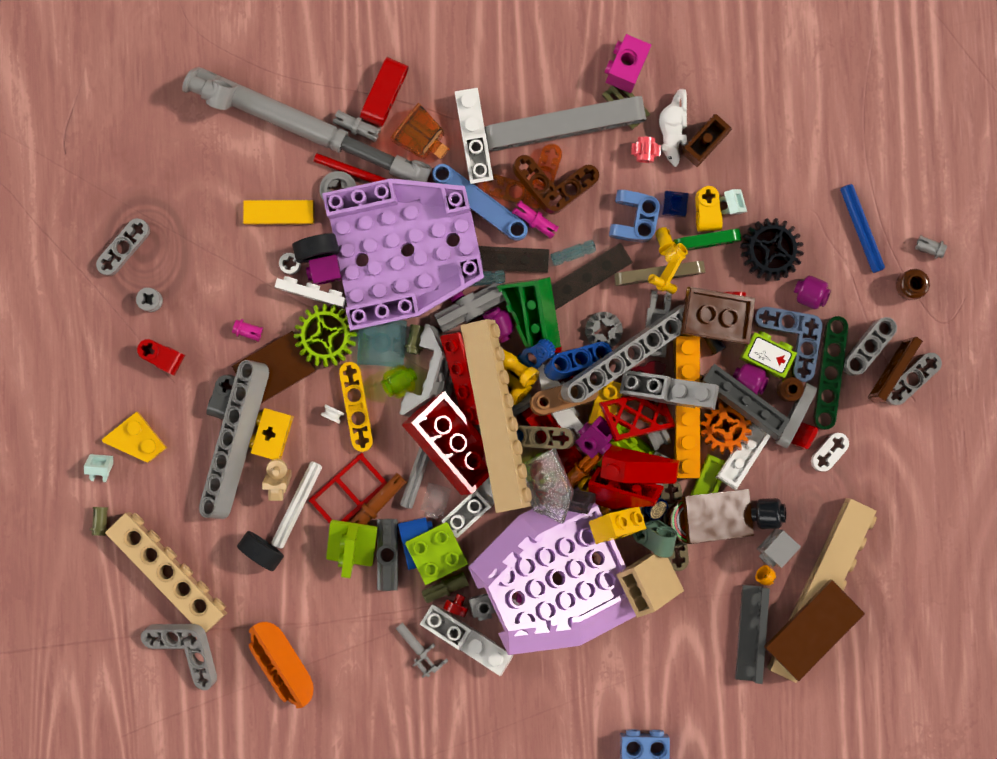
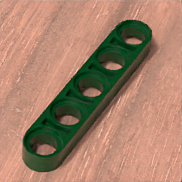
M840 316L829 319L825 325L813 415L815 426L821 430L832 428L837 419L848 335V323ZM835 320L840 321L843 325V330L839 334L831 330V323ZM832 343L837 344L840 348V353L836 357L828 353V346ZM829 366L834 367L837 371V376L833 380L827 379L824 373L825 369ZM828 389L833 392L834 399L832 402L826 403L822 400L821 395L824 390ZM821 413H828L830 415L831 422L829 425L822 426L819 423L818 418Z

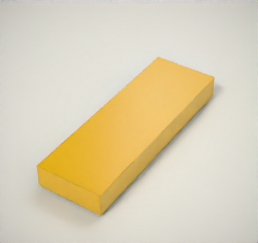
M244 200L243 224H314V200Z

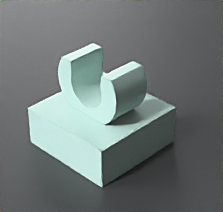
M741 189L724 192L725 196L719 198L720 202L726 201L728 205L727 209L721 211L722 214L735 215L747 212Z
M90 454L84 465V474L89 475L91 481H94L96 475L102 476L103 482H106L113 466V456Z

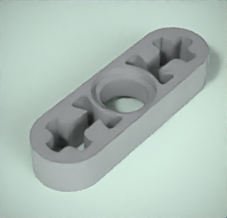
M138 218L131 220L96 262L98 271L106 276L115 275L149 236L150 227L148 223ZM143 224L141 229L144 232L142 234L137 233L133 237V239L137 240L135 243L125 237L127 233L132 237L135 233L134 226H141ZM121 241H127L130 246L129 251L125 254H120L117 250V246ZM113 251V253L116 256L120 257L121 260L118 261V259L115 258L111 263L113 268L111 270L105 269L104 271L105 265L103 264V262L105 260L111 261L114 256L110 255V253Z
M935 353L922 355L903 372L893 388L896 391L903 385L909 392L907 393L906 390H902L898 395L899 400H892L891 396L893 394L891 392L886 402L890 405L904 403L940 370L942 366L941 358ZM925 359H934V368H927L923 373L919 370L927 364ZM911 372L916 373L919 378L915 386L909 385L906 380L907 375Z
M808 383L804 384V393L792 406L787 416L790 421L781 436L776 440V444L786 449L788 448L816 394V387Z

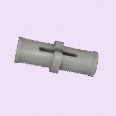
M341 110L336 112L333 124L350 130L351 134H359L374 142L377 141L381 128L364 122L360 117L355 118L341 112Z

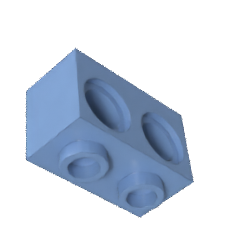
M628 729L626 733H620V759H670V737L668 734H664L663 730H650V734L640 733V730ZM630 742L639 743V749L634 753L627 751V745ZM655 742L663 744L662 750L658 753H653L650 750L651 745Z

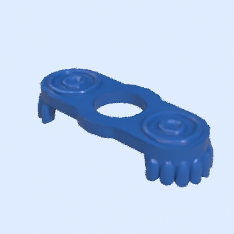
M541 339L533 347L524 349L522 354L520 353L517 356V359L527 367L538 369L543 362L554 356L556 349L552 342ZM528 353H532L536 357V364L529 360Z

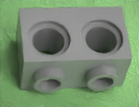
M774 529L757 550L761 553L759 558L768 566L782 568L801 546L784 530Z

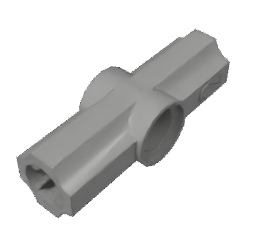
M497 283L491 284L475 294L470 293L457 300L456 304L436 313L434 316L442 332L449 331L464 322L468 323L483 315L485 311L504 302L505 298L502 292L499 293Z

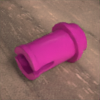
M241 319L240 321H235L232 333L236 334V337L241 335L259 342L263 327L245 323Z

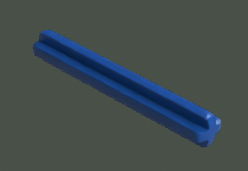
M852 184L846 185L840 191L873 273L885 269V265L855 188Z

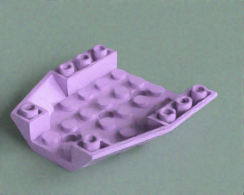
M390 178L322 193L326 214L330 219L332 232L336 235L340 251L337 257L348 306L346 307L350 331L421 316L484 278L480 250L465 186ZM452 234L460 237L459 244L454 247L447 244V238ZM411 244L414 246V253L408 257L403 256L401 252L403 246ZM361 254H366L369 258L367 265L358 266L356 263L357 257Z
M578 487L562 497H556L563 504L561 506H564L560 507L561 509L559 507L558 509L557 507H552L551 503L553 505H560L552 499L550 503L539 505L517 516L468 567L477 588L485 587L504 630L498 634L508 655L580 646L636 616L616 575L627 567L614 540L600 544L595 543L589 521L601 517L602 513L598 505ZM594 552L598 553L601 557L599 565L594 564L592 561ZM554 572H558L562 577L560 585H556L552 580ZM514 592L519 593L522 597V602L519 606L512 602Z

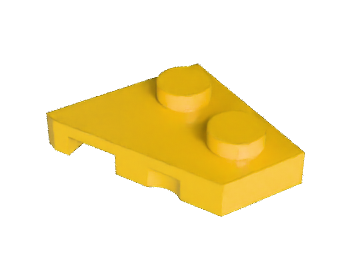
M135 412L102 439L103 443L147 463L167 449L166 445L139 412Z

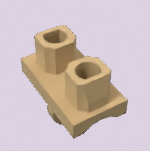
M273 459L267 465V473L262 482V489L268 490V500L282 501L292 477V470L287 468L283 460Z

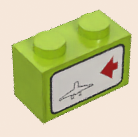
M762 331L752 333L750 344L745 346L739 359L760 367L779 379H784L797 352L792 351L793 346L782 341L778 344L771 340L772 336Z

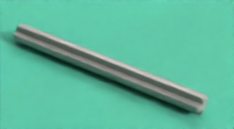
M449 375L444 391L451 397L454 386L451 375ZM421 447L419 448L400 503L401 506L411 509L414 505L429 461V457Z

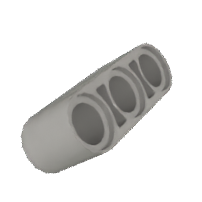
M889 317L873 322L844 358L843 371L849 376L865 372L897 331L896 322ZM880 323L887 324L889 330L886 335L880 332ZM867 340L871 341L874 345L872 353L865 350L864 345ZM852 359H856L860 364L857 371L850 368V361Z

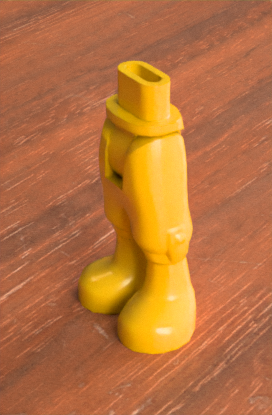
M503 349L505 359L503 360L504 369L509 375V383L507 385L511 389L510 394L513 397L514 405H517L531 391V385L537 381L540 372L534 367L523 365L515 355ZM510 370L513 371L516 375H518V376H519V379H518L517 377H515V376L510 372Z

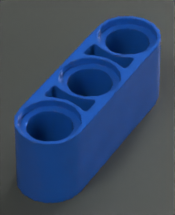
M597 342L558 353L545 364L544 374L553 381L578 375L600 360L596 352L603 358L612 351V348L605 342ZM575 358L581 361V365L576 362ZM554 363L560 366L561 371L556 369Z

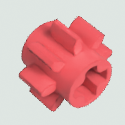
M638 137V142L632 143L631 155L637 157V162L653 163L654 158L660 156L661 145L655 143V138Z

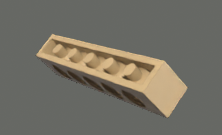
M125 513L105 534L192 624L201 626L206 633L209 632L227 614L224 610L226 608L224 603L217 597L214 599L208 593L209 588L201 580L197 582L191 576L193 574L192 570L183 563L181 565L175 559L177 557L175 552L168 546L165 548L159 542L161 538L153 530L148 531L143 526L145 522L137 513ZM134 531L138 532L141 536L138 544L131 541V534ZM149 548H153L157 552L155 561H151L147 557ZM166 565L171 566L173 569V576L171 578L163 574V568ZM182 582L187 583L190 587L187 595L182 594L179 590ZM198 599L206 603L204 612L197 610L195 606Z

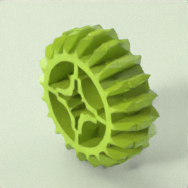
M323 304L322 311H320L319 307L315 305L313 306L314 314L308 309L305 311L309 316L307 320L302 316L299 317V320L304 323L303 326L295 325L296 329L301 330V334H294V338L301 339L295 346L297 348L304 346V349L299 354L303 356L309 353L306 358L308 362H311L315 357L316 366L320 365L321 360H323L324 367L329 366V360H332L333 365L336 366L338 365L337 357L345 361L346 357L343 353L347 352L350 355L353 353L347 347L348 345L356 346V342L351 341L350 337H357L358 334L350 332L347 316L342 318L345 314L344 309H340L336 313V305H332L330 311H328L327 304ZM323 317H333L339 320L342 326L329 328ZM317 320V332L307 338L310 325ZM323 328L327 329L328 333L332 332L328 336V343L323 338L322 340L319 339L323 335ZM344 333V341L340 348L335 351L334 339ZM323 343L328 354H318L309 345Z

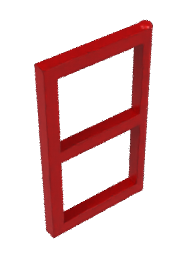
M360 453L308 501L312 503L330 524V521L333 519L318 504L316 499L337 482L357 504V507L341 520L347 522L362 509L361 506L364 503L367 504L388 482L364 457V454ZM359 460L382 483L362 502L340 479Z

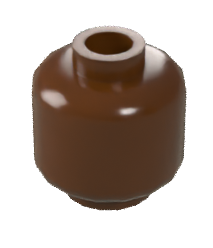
M910 269L902 273L896 282V289L899 295L907 300H917L925 296L930 287V280L927 274L919 269Z

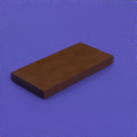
M830 579L764 647L797 681H800L865 613Z

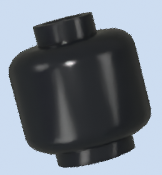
M778 498L759 499L756 507L751 509L752 521H757L760 529H779L783 523H786V505L782 504Z

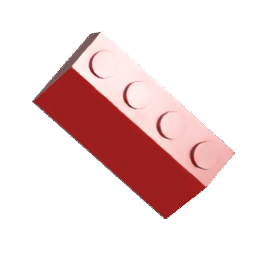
M445 391L417 409L402 424L460 495L473 494L489 478L482 436Z

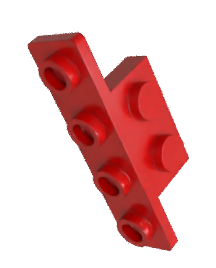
M460 332L444 334L440 336L460 411L472 425H477L479 421L462 335Z

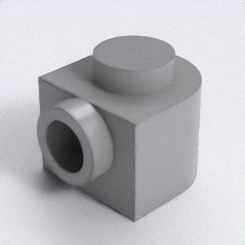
M488 594L469 598L473 618L478 617V621L492 618L491 614L496 613Z

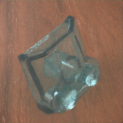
M399 320L359 329L357 364L404 368L407 321Z

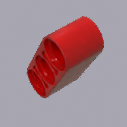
M386 57L362 108L360 118L380 127L384 125L405 80L409 66Z

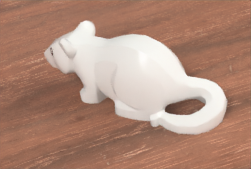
M685 89L677 90L671 104L666 106L659 116V126L663 134L664 143L661 145V151L664 152L667 160L674 167L680 161L679 144L681 143L682 146L687 144V135L682 134V129L687 127V93Z

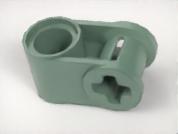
M647 519L645 522L647 529L632 534L638 543L651 550L655 555L663 558L673 555L677 531L659 519Z

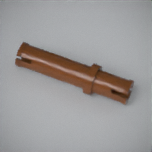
M396 472L367 504L364 503L361 506L362 510L349 522L367 525L372 518L375 519L378 516L377 513L408 482Z

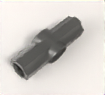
M377 519V590H398V519ZM384 548H390L394 552V558L391 561H385L382 558L381 552Z

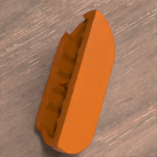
M270 622L255 624L249 630V633H251V643L248 645L251 653L283 702L289 701L296 705V708H303L310 702L313 696V682L309 673L279 627Z

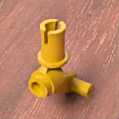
M662 227L655 232V236L660 246L658 249L659 253L665 256L668 264L660 277L651 274L648 281L650 284L655 285L658 290L674 294L677 291V287L670 282L680 263L686 258L688 251L682 243L676 244L673 242L670 230L667 227Z

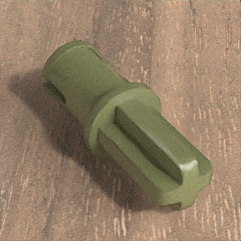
M461 572L447 580L441 579L440 583L424 589L422 595L426 603H430L445 595L451 596L450 593L469 586L464 572Z

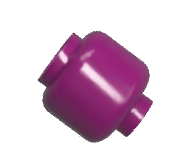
M809 275L803 281L799 280L797 282L794 293H797L798 303L812 309H818L820 306L824 307L826 305L831 290L828 289L827 282Z
M496 307L483 314L482 320H495L500 329L499 343H503L511 338L510 334L514 331L515 326L507 310H500L499 307Z
M745 363L741 368L737 367L733 374V378L756 395L763 394L769 381V377H766L764 369L750 363Z

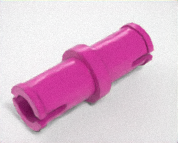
M521 200L517 203L516 206L524 210V212L514 208L513 214L526 221L530 228H536L548 236L549 239L555 235L547 227L557 232L559 226L550 222L542 216L543 213L534 211Z

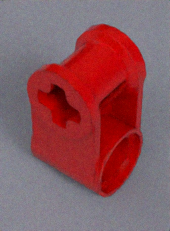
M150 339L141 341L137 347L139 357L175 376L185 357L184 354ZM152 345V349L155 351L153 355H147V352L144 351L145 347H151Z

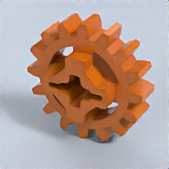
M719 403L718 410L711 409V415L704 414L707 422H701V427L705 429L701 431V436L707 437L704 440L706 445L712 443V451L720 448L721 454H724L725 449H729L730 454H733V448L736 447L741 451V443L748 444L749 439L746 436L752 435V430L748 429V427L752 426V423L729 405L727 408H724L723 404ZM728 415H732V416L736 417L737 419L734 420V419L730 418ZM717 417H719V420L717 421V423H716V424H712V422H713ZM724 425H728L729 432H725L723 429ZM740 431H742L740 436L733 441V438L736 435V433H740ZM719 437L720 439L724 440L725 443L720 442L715 438Z

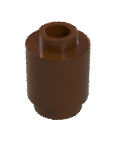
M794 377L783 379L777 386L779 398L786 402L796 401L804 393L803 383ZM790 385L794 387V394L788 390Z

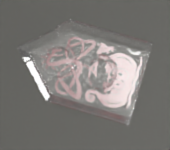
M553 448L523 464L527 469L526 484L531 491L532 500L530 503L533 510L564 524L574 490L556 448Z

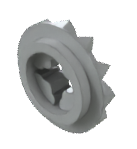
M334 171L327 174L320 184L322 200L324 201L322 193L331 192L332 190L329 188H337L339 181H341L342 189L356 186L354 179L342 171Z
M598 312L591 316L586 324V337L591 344L605 342L610 347H613L621 339L623 333L622 323L612 313ZM600 321H602L605 327H614L608 331V340L603 334H595L601 328Z

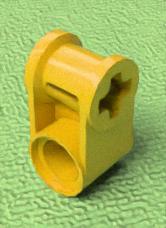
M705 186L695 195L697 231L722 230L723 222L719 193L713 186ZM706 192L708 196L712 197V199L708 201V203L706 199H702V196L706 194Z

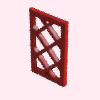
M632 396L599 403L615 442L676 426L665 403L658 402L656 406L645 399ZM632 400L640 402L637 411L627 406L626 402ZM616 405L620 407L617 415L612 414L607 406ZM644 405L655 411L652 420L641 414ZM623 410L634 415L632 424L620 418ZM658 414L665 417L666 424L660 425L656 422ZM638 418L649 424V427L641 430L636 428ZM619 423L629 429L628 433L619 435L616 428L617 424Z

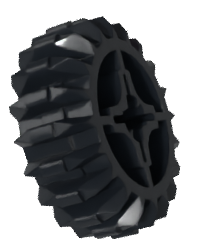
M766 218L763 223L764 226L758 221L755 223L756 229L753 227L748 228L750 235H743L742 238L748 243L740 244V248L747 251L741 253L740 257H748V260L743 265L748 266L751 264L753 266L749 270L750 274L758 270L756 278L760 279L764 273L765 281H770L773 274L774 280L779 281L780 274L782 277L787 278L789 276L788 271L792 273L796 271L793 264H801L800 259L796 258V256H803L804 252L797 250V248L802 247L804 244L803 242L796 243V239L801 235L797 233L793 236L791 232L794 231L795 227L791 226L787 230L785 228L787 221H783L778 226V218L773 220L772 225L770 220ZM764 232L776 233L771 241L757 239L758 235ZM783 237L789 245V254L781 246ZM773 243H775L774 251H776L777 254L773 253L770 257H768L770 249L767 248V246L770 247ZM754 246L762 252V263L755 256ZM775 258L787 261L779 268L768 267L772 259Z

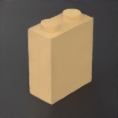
M653 552L645 555L616 574L637 618L655 612L684 591L669 559L659 557Z

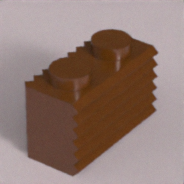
M713 114L712 118L683 147L682 154L698 167L729 134L732 128L717 114Z

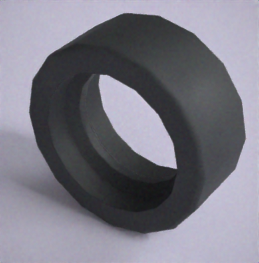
M334 233L307 237L292 244L297 263H306L309 260L336 255L340 252Z
M247 531L237 545L243 554L269 571H274L284 557L276 547L251 531Z

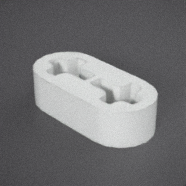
M833 433L827 437L811 457V465L815 470L828 471L833 467L849 447V440L846 435ZM833 438L842 439V448L837 447L833 451L830 450L835 444L832 441ZM829 453L830 455L825 460L828 464L826 466H818L819 460L817 457H824Z

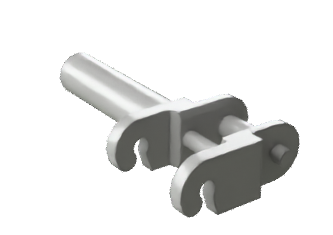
M401 623L396 628L415 653L421 657L419 660L417 658L414 659L415 663L412 666H418L423 672L422 678L425 676L429 677L431 671L435 673L448 662L446 658L439 665H434L427 657V653L435 647L434 643L427 649H424L404 623ZM423 659L431 666L428 671L421 663Z

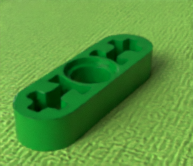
M740 229L700 234L673 240L676 244L682 243L687 251L742 241Z

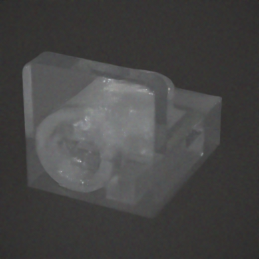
M429 482L421 506V510L425 511L424 516L438 519L439 515L444 516L452 488Z

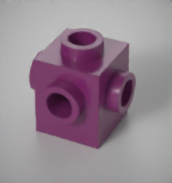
M601 416L591 425L587 422L578 431L581 436L575 443L590 458H593L598 452L603 455L611 447L609 441L613 438L607 421Z

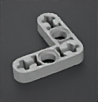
M152 624L141 633V641L148 648L184 649L191 676L197 688L208 690L217 681V673L206 632L201 626L197 624ZM169 632H173L177 636L178 641L171 639ZM195 653L201 654L204 662L199 661L195 657Z

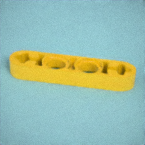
M346 362L340 367L339 375L351 442L357 451L365 452L373 445V435L362 373L356 363ZM348 366L357 370V373L353 374L354 382L359 380V385L345 386L346 382L350 383L349 376L344 375V371H347ZM351 389H358L361 393V398L357 402H351L348 399V392ZM355 412H362L364 414L365 421L363 424L356 425L353 423L352 416ZM367 426L368 431H363V436L368 438L369 442L365 444V448H362L361 445L356 444V440L360 439L359 432L354 434L353 429H361Z

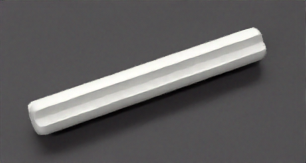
M313 461L310 462L271 542L273 546L280 549L284 547L322 469L320 464Z

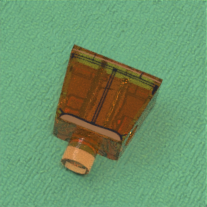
M417 103L391 136L394 144L422 159H425L430 152L442 159L449 150L440 141L444 136V130L419 103Z

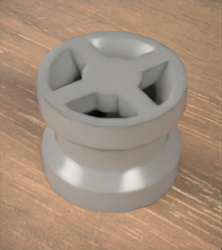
M143 288L137 293L136 303L142 310L155 312L162 307L163 297L155 289Z
M667 430L646 434L654 451L658 450L663 444L668 445L672 443Z

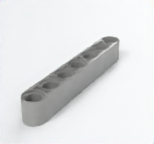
M636 96L486 126L485 133L488 150L499 151L638 124L647 119L642 96Z
M684 305L677 306L567 381L561 388V396L564 401L578 403L586 400L681 334ZM667 322L671 324L670 333H668L665 329V324ZM648 335H651L653 338L651 346L646 341ZM630 347L634 350V357L632 359L628 356V349ZM611 360L616 364L614 372L609 369V362ZM592 373L597 377L595 385H592L590 382V375ZM573 386H576L578 389L576 398H573L570 393Z
M244 360L238 366L199 504V512L205 518L225 519L231 512L269 377V368L264 363Z

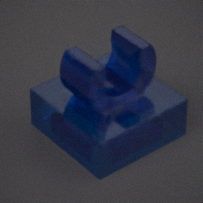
M665 191L662 215L685 218L689 193Z

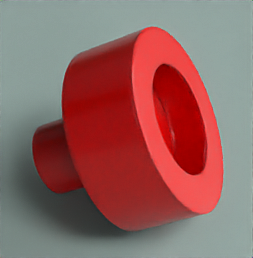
M458 593L454 601L447 599L443 607L445 610L461 617H465L469 609L463 605L466 597Z

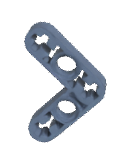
M771 307L758 309L754 314V322L758 327L798 335L795 348L797 354L793 361L792 375L801 382L811 380L815 374L822 332L821 319L811 314ZM764 311H766L767 316L776 317V313H779L777 327L774 326L775 321L771 320L763 324V320L759 318V315L764 314ZM785 315H789L794 319L792 328H785L782 325V318ZM810 320H813V324L817 325V328L811 331V336H815V340L802 338L803 334L808 335L809 328L805 326V323L810 322ZM804 342L812 344L813 352L811 355H804L802 353L801 345ZM799 357L802 359H812L811 363L806 362L805 369L809 371V374L804 375V378H801V373L797 372L798 369L803 367L804 362L799 361Z

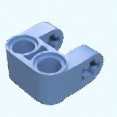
M617 190L615 202L637 207L633 227L611 224L609 237L641 243L649 241L656 230L660 209L659 201L653 196L639 192ZM644 203H651L654 206V212L645 213L642 205ZM641 225L647 226L650 234L648 236H641L638 232V227Z

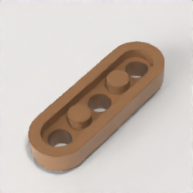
M590 379L591 384L595 385L596 382ZM561 385L534 394L530 400V408L534 414L545 416L591 403L597 398L599 393L597 391L582 402L568 403L561 396V388L563 386ZM573 386L570 390L573 398H576L578 395L576 386ZM540 399H545L547 406H541L539 403Z

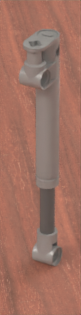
M197 67L190 70L183 82V92L188 93L192 91L201 95V98L206 100V103L213 108L226 110L233 106L321 146L331 148V150L340 153L342 150L389 170V174L397 178L427 182L432 167L418 160L409 161L399 155L394 157L349 137L348 132L343 129H338L334 125L204 68Z

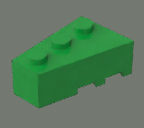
M550 277L509 282L497 286L499 293L502 292L508 304L506 306L508 312L512 313L517 323V331L526 348L533 347L541 339L552 342V345L555 346L554 348L561 347Z

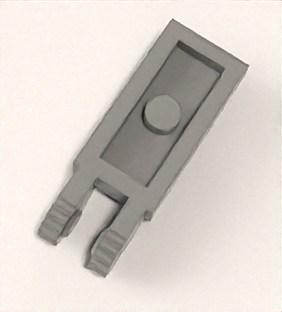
M651 291L645 328L670 312L672 294L666 292L664 296V310L655 309L658 294L657 291ZM669 322L665 324V329L668 333L670 327ZM648 335L646 338L649 346L653 343L651 335ZM667 344L650 356L665 358Z

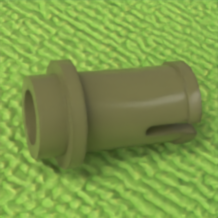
M410 325L408 343L404 346L406 353L420 355V351H423V348L419 345L424 326Z
M93 507L92 528H90L92 535L106 536L105 532L108 530L106 529L108 507Z

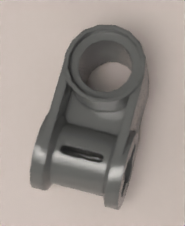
M224 375L217 379L207 406V415L224 419L232 389L226 391L223 383L229 381V384L233 385L235 376Z

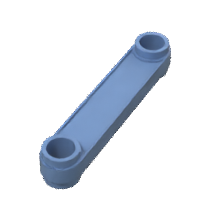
M439 164L434 167L432 178L435 183L465 186L472 211L514 241H520L526 237L528 227L523 220L477 186L470 184L469 180L450 166ZM446 170L449 176L445 180H439L436 177L437 172ZM521 225L524 229L523 234L519 236L513 235L511 233L512 226Z

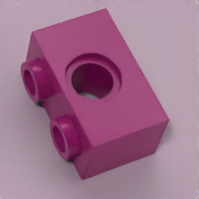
M628 34L625 35L623 42L618 40L613 54H616V58L614 61L609 60L604 72L608 74L605 83L631 93L647 58L651 44ZM622 61H628L631 65H625Z

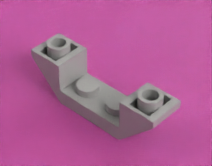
M425 324L419 346L434 351L429 362V371L423 383L422 395L406 392L401 402L399 414L410 417L417 409L444 392L450 372L440 336L444 334L441 329L429 324Z

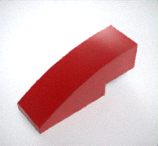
M530 407L521 413L530 426L561 428L551 414L538 416L532 412ZM540 430L536 435L542 443H545L547 439L546 433ZM563 432L562 436H553L552 440L562 441L564 445L566 441H569V437L565 436V432ZM574 445L569 449H547L566 474L575 466L574 463L583 459Z

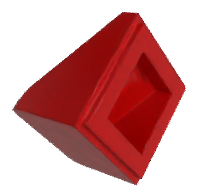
M801 422L791 443L803 450L809 449L819 431L818 428Z

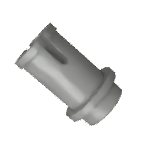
M920 235L915 250L934 255V258L937 259L938 257L943 258L947 245L943 244V241L939 243Z

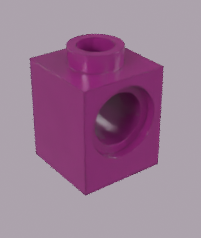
M337 255L309 260L310 267H306L308 280H313V284L322 285L342 280Z

